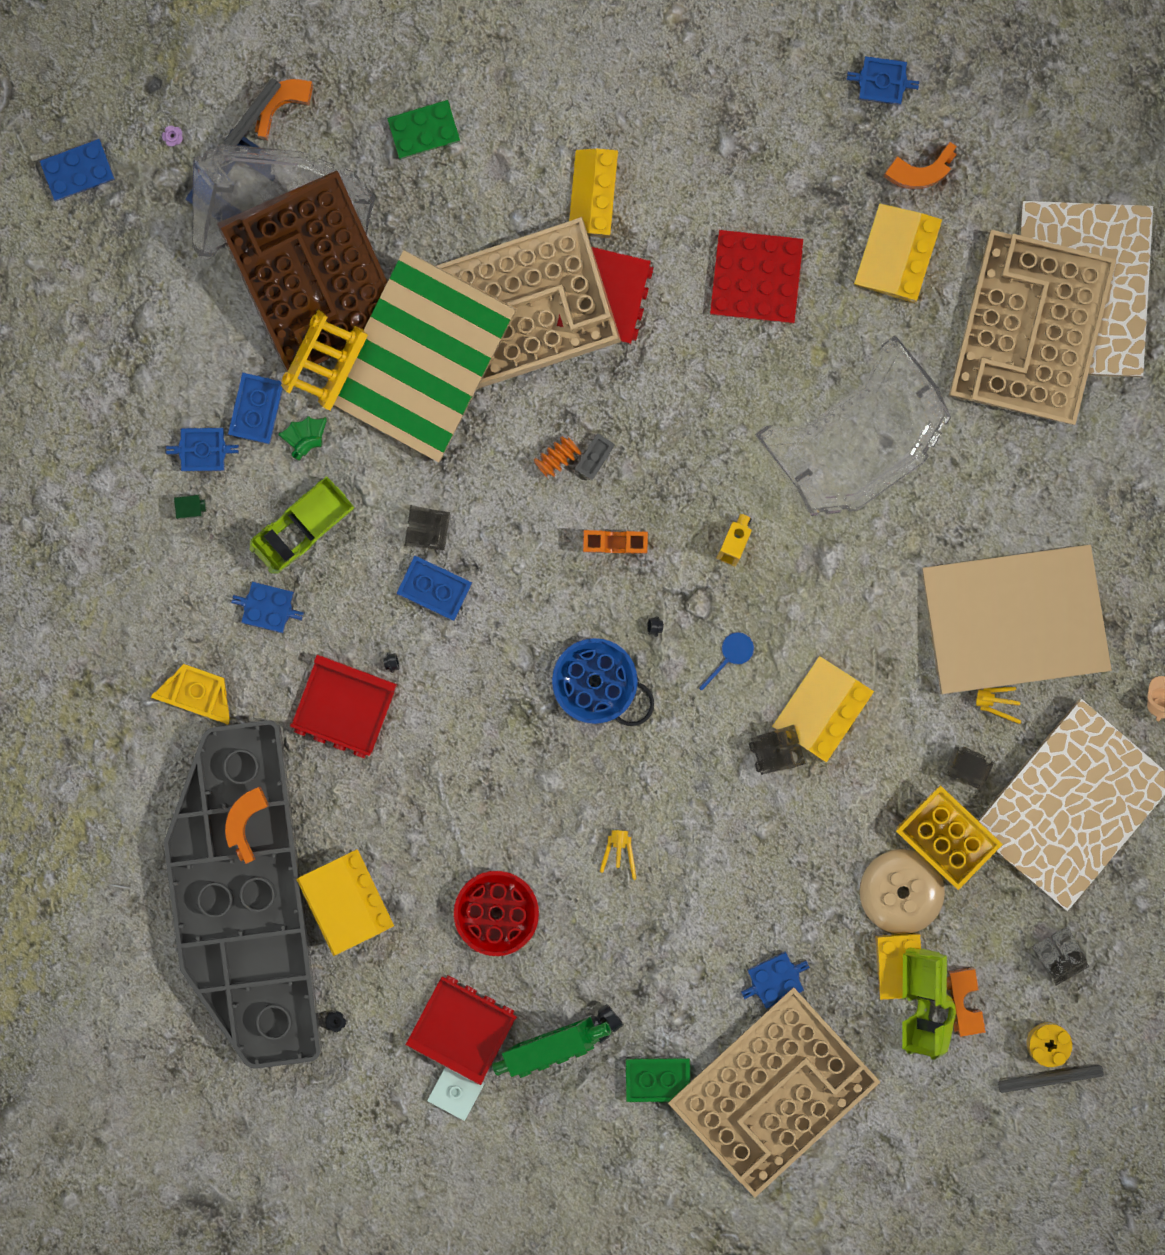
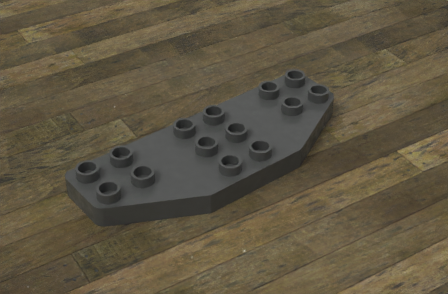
M274 720L213 727L206 730L201 737L164 839L180 971L246 1066L258 1069L311 1062L316 1060L321 1054L322 1043L303 894L296 880L300 877L281 726ZM261 786L269 806L255 812L246 823V839L255 857V860L246 864L244 860L240 861L236 849H238V845L236 844L229 848L225 834L226 820L230 809L241 796Z

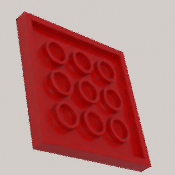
M719 230L710 315L794 324L804 239Z

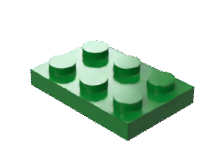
M448 100L387 118L400 160L460 142Z
M626 1058V1102H669L690 1083V1058Z

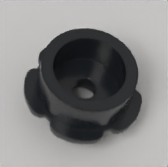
M656 616L648 619L647 632L649 635L658 637L659 633L663 632L664 624Z
M388 652L387 657L383 658L385 669L393 673L395 670L400 669L399 660L396 653L390 654Z
M330 1012L326 1016L325 1026L328 1030L340 1032L341 1028L345 1027L346 1019L341 1012Z

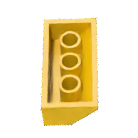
M596 148L580 149L575 152L569 221L582 217L589 237L610 238L618 150Z

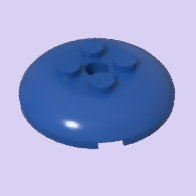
M599 638L585 639L568 647L557 660L552 676L553 691L561 708L571 717L592 724L611 721L624 713L635 697L638 682L635 665L627 652L619 645ZM598 675L601 678V684L598 687H592L589 684L590 676Z

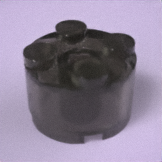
M955 745L945 767L948 770V776L956 780H960V778L966 779L968 785L977 789L981 785L984 786L995 761L990 759L987 762L985 755L964 746L962 750H959V745Z

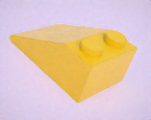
M920 934L875 936L880 1000L903 998V954L910 947L921 949Z

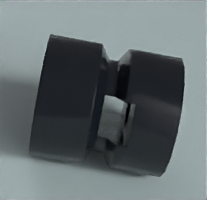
M608 1004L598 1010L597 1016H591L594 1026L603 1024L601 1021L606 1018L612 1032H616L624 1026L623 1022ZM610 1035L599 1038L600 1041L598 1042L602 1044Z

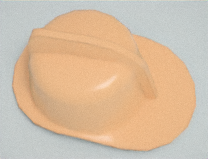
M1158 676L1152 679L1148 689L1147 708L1152 715L1156 716V721L1158 722L1161 718L1165 719V676Z

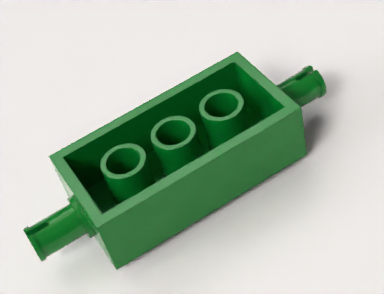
M591 1017L560 1027L513 1045L502 1053L504 1060L493 1063V1071L497 1076L509 1072L511 1077L519 1075L522 1078L530 1075L532 1071L537 1069L542 1071L549 1068L551 1064L557 1063L558 1065L564 1063L573 1056L577 1058L587 1054V1051L594 1049V1044L600 1041L599 1038L611 1035V1028L607 1022L594 1026Z

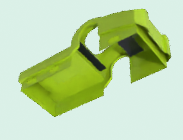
M326 476L291 505L275 523L267 525L250 541L249 550L252 553L255 552L264 562L270 574H279L308 551L318 539L352 512L355 507L346 498L345 494ZM295 523L305 534V538L291 551L278 534L288 525Z
M910 947L903 954V999L907 998L908 1001L917 999L918 1008L914 1015L902 1022V1049L906 1050L907 1054L917 1053L930 1056L932 1060H936L948 1052L956 1016L954 1002L947 995V955L923 948L915 949ZM930 1001H935V1007L941 1005L943 1009L949 1008L948 1017L944 1022L938 1023L929 1019Z

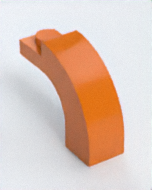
M289 79L279 82L281 87L258 116L261 120H257L255 132L258 133L259 139L268 141L273 115L281 106L288 103L310 105L314 86L312 81Z
M949 142L933 164L922 168L911 166L897 156L883 177L893 184L906 189H923L933 186L941 181L951 170L945 163L950 164L954 159L956 153L953 151L957 146Z
M261 786L241 796L230 809L226 820L225 834L229 848L236 844L238 845V849H236L240 861L244 860L246 864L255 860L245 835L246 823L255 812L269 806Z

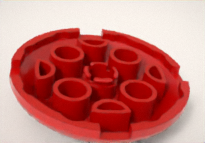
M488 871L478 874L462 887L455 901L454 922L457 932L470 948L484 955L505 956L518 951L529 942L538 925L539 906L533 890L520 877L506 871ZM494 907L500 908L503 912L502 917L499 919L493 918L490 913L491 909Z

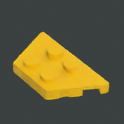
M183 664L151 696V698L228 725L230 724L225 678Z

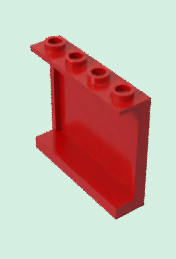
M592 247L621 342L631 345L632 341L637 340L639 329L635 328L636 322L642 319L644 308H640L642 299H647L649 288L645 287L647 279L652 278L654 267L650 266V260ZM559 313L557 326L564 327Z
M317 654L290 727L294 728V733L305 736L306 733L314 735L313 740L324 744L326 740L333 742V747L345 751L346 748L354 750L353 755L365 759L366 755H372L398 684Z
M449 975L446 978L441 977L405 1045L481 1085L517 1016L513 1015L515 1012L513 1009L505 1005L502 1008L494 1005L496 1000L486 995L484 998L476 995L477 990L466 985L463 988L457 985V979Z

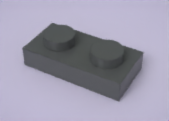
M597 433L575 467V470L593 481L615 444Z

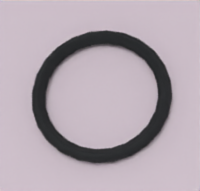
M637 682V687L642 688L650 699L649 711L644 718L636 722L625 721L619 716L615 718L623 725L638 726L646 722L653 713V695L644 684Z

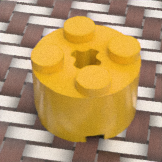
M1052 1022L1040 1023L1027 1036L1026 1046L1028 1052L1040 1065L1057 1067L1063 1065L1071 1055V1037L1058 1024ZM1051 1040L1054 1045L1048 1050L1045 1043H1049Z

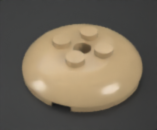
M896 849L876 857L868 865L861 878L859 895L867 917L876 926L893 934H911L926 928L938 916L943 906L945 888L941 874L918 852ZM902 886L907 887L908 895L904 898H899L897 890Z

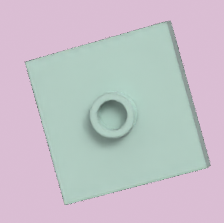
M445 1066L427 1101L465 1121L485 1082L479 1085Z

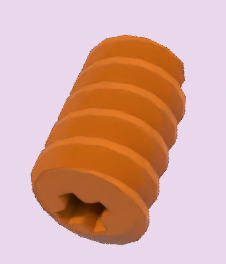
M561 436V444L554 442L555 450L548 447V455L541 453L542 461L537 458L534 459V463L547 479L548 474L553 477L556 476L554 469L562 471L561 463L566 466L569 465L567 458L574 461V452L578 455L582 454L569 437L566 439Z

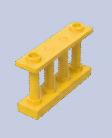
M318 310L316 315H313L310 320V327L288 372H285L282 377L281 387L288 393H291L293 387H297L318 396L319 404L331 411L368 334L356 326L353 331L348 332L326 322L328 317ZM323 329L345 339L347 343L344 349L339 351L316 341L321 330ZM312 348L336 358L337 363L334 369L330 370L307 360ZM302 368L327 377L328 381L325 387L321 389L297 379Z

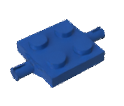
M865 56L863 69L860 73L849 71L847 73V80L859 82V100L901 105L903 92L906 88L916 90L919 88V81L907 80V62Z
M182 428L179 446H166V450H174L166 451V455L179 454L182 472L225 471L224 460L226 454H239V450H231L239 449V445H226L224 428Z
M252 582L250 592L246 598L233 595L232 604L244 606L242 624L283 634L289 618L302 621V616L304 615V612L292 610L291 602L294 594L292 591Z
M786 951L747 969L752 979V987L741 991L744 999L757 994L767 1009L775 1005L793 987L799 993L804 991L799 980V973L810 969L806 960L795 966L790 961Z

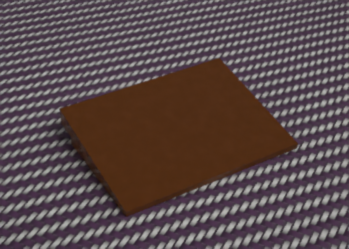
M337 170L217 223L219 231L286 372H288L305 338L312 316L316 315L318 310L328 317L326 322L348 332L353 331L355 326L363 330L365 329L387 284V280ZM323 329L316 340L339 351L343 350L347 343L345 339ZM312 348L307 360L319 364L331 358V356Z

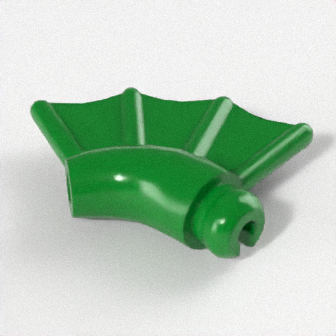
M307 416L301 422H291L286 430L278 433L283 440L295 449L291 453L294 459L300 461L311 449L322 447V435L327 418L313 419Z

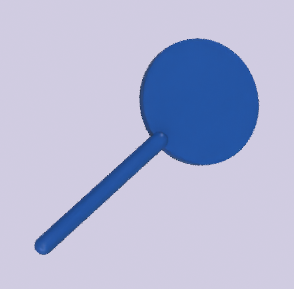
M737 632L725 638L722 644V653L726 659L699 687L700 690H703L728 662L743 664L752 657L754 645L749 636Z

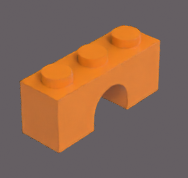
M584 530L583 553L647 554L648 532Z
M972 967L948 971L947 990L951 989L952 1000L956 1007V1016L953 1024L954 1032H958L960 1037L986 1033L982 1011L980 1009L967 1010L963 1003L967 993L979 990L975 969Z

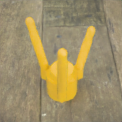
M1016 687L978 689L976 706H980V710L988 711L1021 724V720L989 707L993 706L994 702L1020 705V701L995 698V694H993L994 692L1015 691Z
M612 830L611 836H608V843L601 863V873L604 872L612 843L613 848H617L616 868H620L621 848H626L627 845L632 879L636 880L631 846L632 837H628L629 831Z

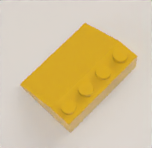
M879 203L854 285L915 304L942 219Z
M819 656L772 727L827 763L874 691Z
M941 785L896 827V832L957 890L1003 845Z
M358 849L296 879L333 956L394 927Z

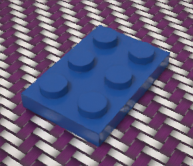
M100 139L40 161L55 202L115 180Z
M242 372L228 435L265 444L271 443L283 392L281 381Z
M414 555L396 594L455 621L472 582Z

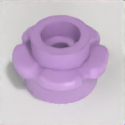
M172 125L166 127L165 132L162 133L163 141L171 147L179 145L183 140L182 130Z

